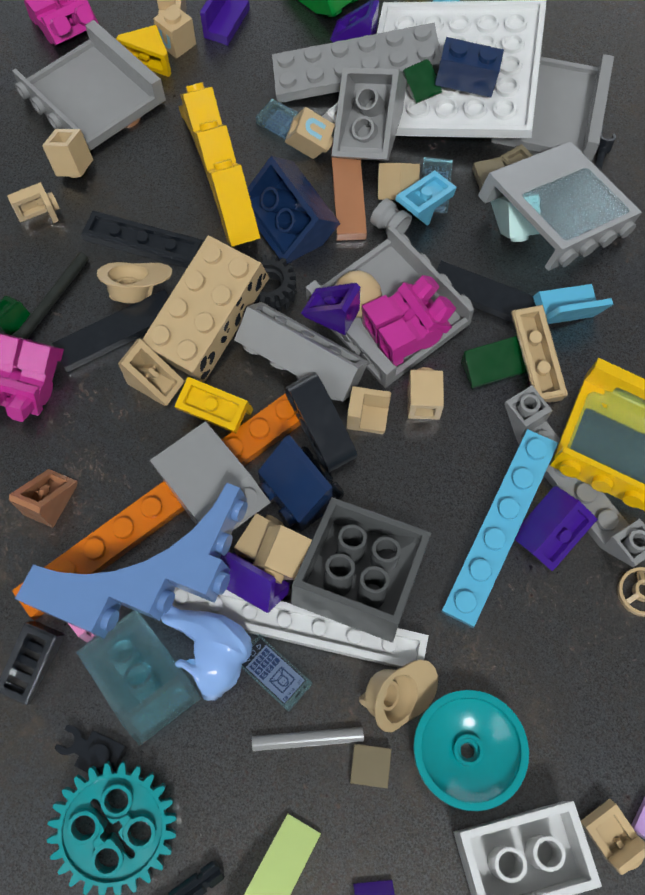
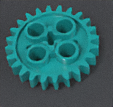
M107 761L104 764L102 774H99L98 770L91 766L88 769L89 780L87 781L78 774L73 778L77 790L66 786L61 791L68 801H56L53 804L52 808L60 813L61 816L53 817L47 823L48 826L58 829L56 833H53L46 839L47 843L58 844L59 846L51 854L50 859L57 860L63 858L64 863L57 873L61 875L69 870L73 873L69 882L70 887L74 886L80 879L84 881V895L88 894L93 885L98 886L99 895H105L108 887H113L115 895H121L123 885L125 884L135 893L138 888L137 878L141 877L145 882L150 883L152 881V874L149 868L163 869L164 863L158 855H171L172 847L164 842V840L176 838V830L166 826L176 821L177 814L166 813L165 809L173 804V798L161 799L160 795L163 793L166 785L163 783L155 788L151 785L155 776L154 772L147 775L144 779L141 778V765L139 764L132 773L127 772L126 761H122L118 771H113L110 761ZM113 789L123 790L128 796V804L118 809L112 807L108 802L109 791ZM92 799L98 800L110 823L114 824L119 821L122 824L118 832L119 836L134 850L135 856H128L123 843L115 832L109 835L105 833L104 830L108 822L91 804ZM83 815L91 817L95 823V831L87 835L81 834L75 826L77 817ZM137 821L146 822L150 826L152 834L144 840L135 839L130 832V826ZM104 848L113 849L117 852L119 861L113 866H104L98 859V852Z

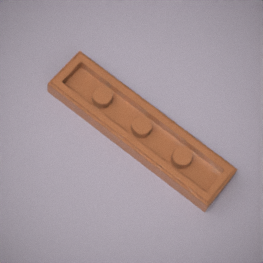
M331 156L335 217L341 223L336 228L337 241L366 240L367 230L361 159L333 158Z

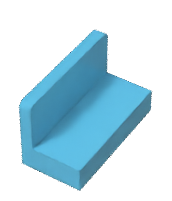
M592 284L539 291L533 296L536 306L543 305L548 324L591 318L614 305L612 298L596 300Z

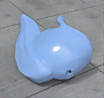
M173 605L167 613H163L161 620L164 624L184 633L194 641L195 659H188L187 661L179 659L175 662V666L185 669L193 676L204 700L216 701L237 683L242 664L251 656L252 642L250 636L241 625L221 614L207 611L180 610Z

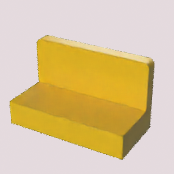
M187 377L174 406L180 411L234 433H237L245 413L251 415L253 411L252 406L247 400L190 377Z

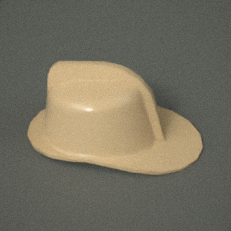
M115 262L103 265L97 270L98 279L107 285L109 297L114 301L122 303L141 302L151 296L154 285L163 283L173 274L172 268L163 263L133 264Z
M421 659L412 661L397 670L383 669L376 672L370 678L366 692L359 697V702L375 717L377 725L384 732H394L405 723L419 716L430 706L438 688V674L435 667L429 661Z

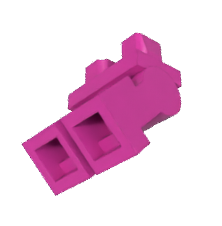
M24 0L30 19L35 25L39 26L47 40L54 45L86 31L85 25L92 20L98 23L88 0Z
M422 275L414 284L404 282L399 287V291L388 298L384 295L362 305V324L376 344L379 343V349L395 366L404 363V358L414 352L432 347L441 339L443 333L446 334L452 328L447 320L454 313L456 307L448 298L439 296L433 302L431 297L439 289V285L430 276Z
M0 333V406L6 407L7 416L12 420L23 422L29 414L40 415L43 410L42 405L48 402L52 394V380L57 362L61 361L64 349Z

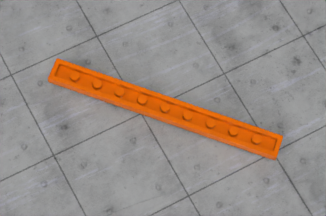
M285 393L243 423L237 433L231 432L221 440L240 463L246 466L301 424ZM163 481L44 568L63 573H100L185 509ZM23 583L12 590L15 596L18 594ZM20 602L29 617L34 621L44 614V612Z

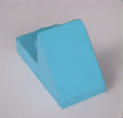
M434 170L396 195L395 200L428 226L434 210L452 198L457 187Z

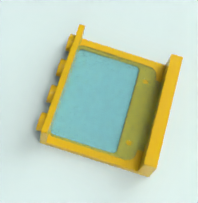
M598 358L584 377L550 466L560 470L567 477L577 478L591 485L596 491L608 493L623 500L626 505L644 511L645 379Z

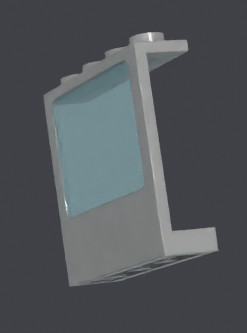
M571 141L490 172L478 194L485 204L505 196L555 248L554 253L545 265L548 271L560 265L565 267L581 255L586 257L600 246L603 248L607 247L618 237H627L636 228L635 221L642 213Z

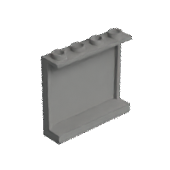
M95 20L85 25L89 40L26 79L16 68L12 70L17 81L15 88L23 99L28 98L40 115L44 113L54 129H81L90 151L166 101L161 78Z
M603 54L599 67L541 57L532 138H492L491 142L512 147L523 144L527 150L544 152L571 141L592 162L600 143L614 56Z
M393 226L388 228V239L324 285L320 286L314 280L305 287L308 302L316 288L334 286L337 279L350 271L359 270L372 275L381 287L382 296L386 295L389 298L399 291V287L404 282L414 284L422 275L435 279L439 289L431 297L433 302L439 296L448 298L456 307L454 313L447 320L452 328L446 334L443 333L441 339L435 345L427 349H420L405 357L404 363L395 366L379 349V343L376 344L362 324V318L354 319L346 335L332 330L351 352L369 361L366 368L384 388L388 387L470 325L474 312L473 305L468 297L463 294L460 295L452 287L448 277L442 273L439 274L431 265L428 257L423 253H419L411 245L408 237L403 233H399Z

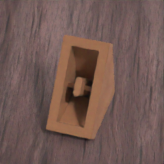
M48 469L9 495V501L23 515L53 528L76 489L78 481Z

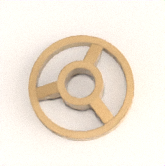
M636 567L622 575L617 585V594L625 609L632 614L645 617L644 611H639L630 605L636 599L645 602V596L639 591V586L645 585V567ZM637 572L638 582L633 585V595L625 599L623 594L624 580L629 574Z

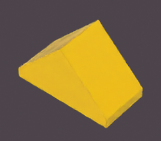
M156 25L117 36L116 40L151 71L170 77L172 73L168 53Z

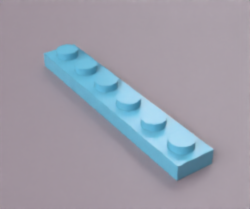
M527 429L441 611L442 613L474 628L559 444L558 442Z

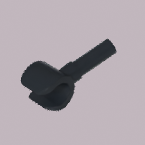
M601 131L600 143L597 148L598 156L595 164L600 171L602 170L606 153L611 151L615 142V133H613L611 139H606L602 136L603 131Z

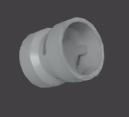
M386 198L375 208L370 222L378 229H386L387 236L390 226H393L399 233L404 234L411 224L412 216L405 210L399 211L396 203Z

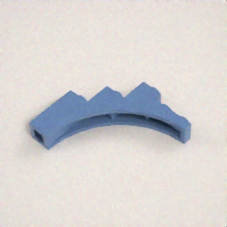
M226 483L213 507L193 530L163 552L144 562L123 569L94 574L56 572L33 565L15 599L103 639L116 626L121 605L160 621L163 613H167L174 602V590L176 587L215 603L218 594L222 595L225 592L230 581V569L220 557L221 555H226L230 549L233 539L231 533L236 523L241 522L246 514L248 507L247 498L240 487Z

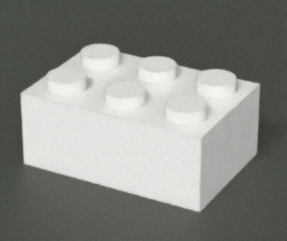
M561 801L453 831L471 895H575L602 887L574 801Z

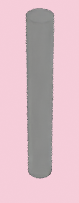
M363 727L252 736V751L364 742Z

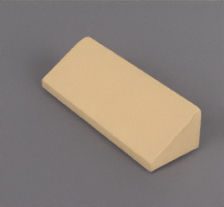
M543 305L513 310L511 315L530 384L545 402L562 401L568 393Z

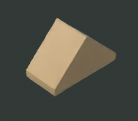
M141 339L135 341L118 363L128 385L164 406L168 405L185 382Z

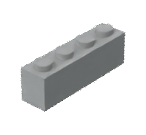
M263 302L247 306L234 339L242 344L247 352L265 357L270 360V364L273 367L287 370L296 375L297 380L316 373L321 379L330 399L343 402L351 396L352 386H358L369 362Z

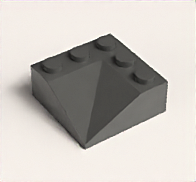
M331 497L292 584L291 604L393 643L431 532Z

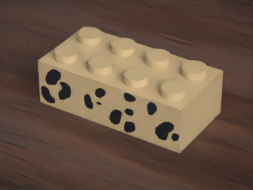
M208 235L142 341L163 361L204 383L239 328L247 306L253 305L269 279L262 263Z

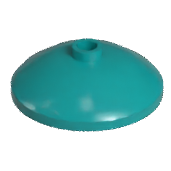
M461 690L442 696L424 712L415 731L413 752L421 779L438 799L454 808L466 811H483L495 808L515 794L526 776L529 763V744L525 730L512 709L500 699L488 693L475 690ZM463 744H469L472 747L473 755L471 758H465L461 754V746Z

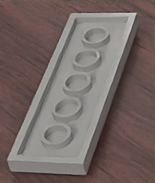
M435 22L272 54L277 101L282 103L340 92L343 67L400 69L403 74L405 68L429 59L435 73H438L441 52Z

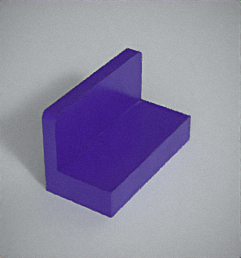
M207 0L200 11L204 38L228 46L250 10L249 0Z
M554 486L522 522L514 540L553 571L598 519L578 499L559 487Z
M227 552L224 556L221 555L220 559L230 569V581L226 590L266 613H269L288 594L290 583L284 580L282 584L276 583L275 577L255 567L252 562L234 552Z

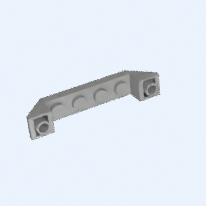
M532 385L505 401L504 405L519 445L527 429L559 443V436L547 423V419L553 410ZM550 461L544 477L551 486H557L578 499L598 519L587 531L597 545L631 567H635L644 561L645 524L642 520L638 519L629 525L604 493L596 491L591 485L577 478L563 475L560 470L550 466Z

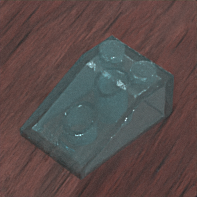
M135 610L118 621L113 630L107 633L105 639L98 636L76 652L123 727L139 746L201 699L182 669L175 666L176 661L141 614Z

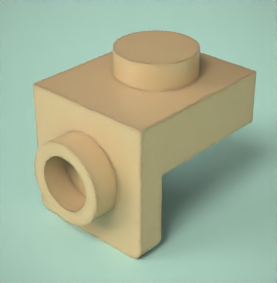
M41 182L7 195L20 223L46 212L49 213L53 223L59 221L55 210L60 209L52 192L46 194Z
M608 799L581 820L582 826L605 860L620 875L634 870L642 864L645 858V841L636 834L614 801Z

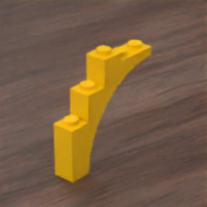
M203 82L186 86L187 93L180 94L183 105L179 106L181 117L190 130L202 160L227 242L232 247L260 239L242 166L236 163L227 125L222 124L213 87L205 88Z

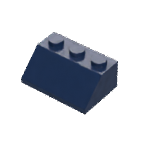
M271 155L247 188L259 231L279 259H286L287 264L322 246L341 224L293 161Z

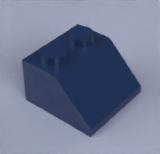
M446 37L435 85L491 98L500 72L504 49Z
M290 435L282 440L258 470L260 481L258 486L269 501L273 499L280 507L278 514L288 527L294 525L299 532H302L324 515L332 497L333 487Z

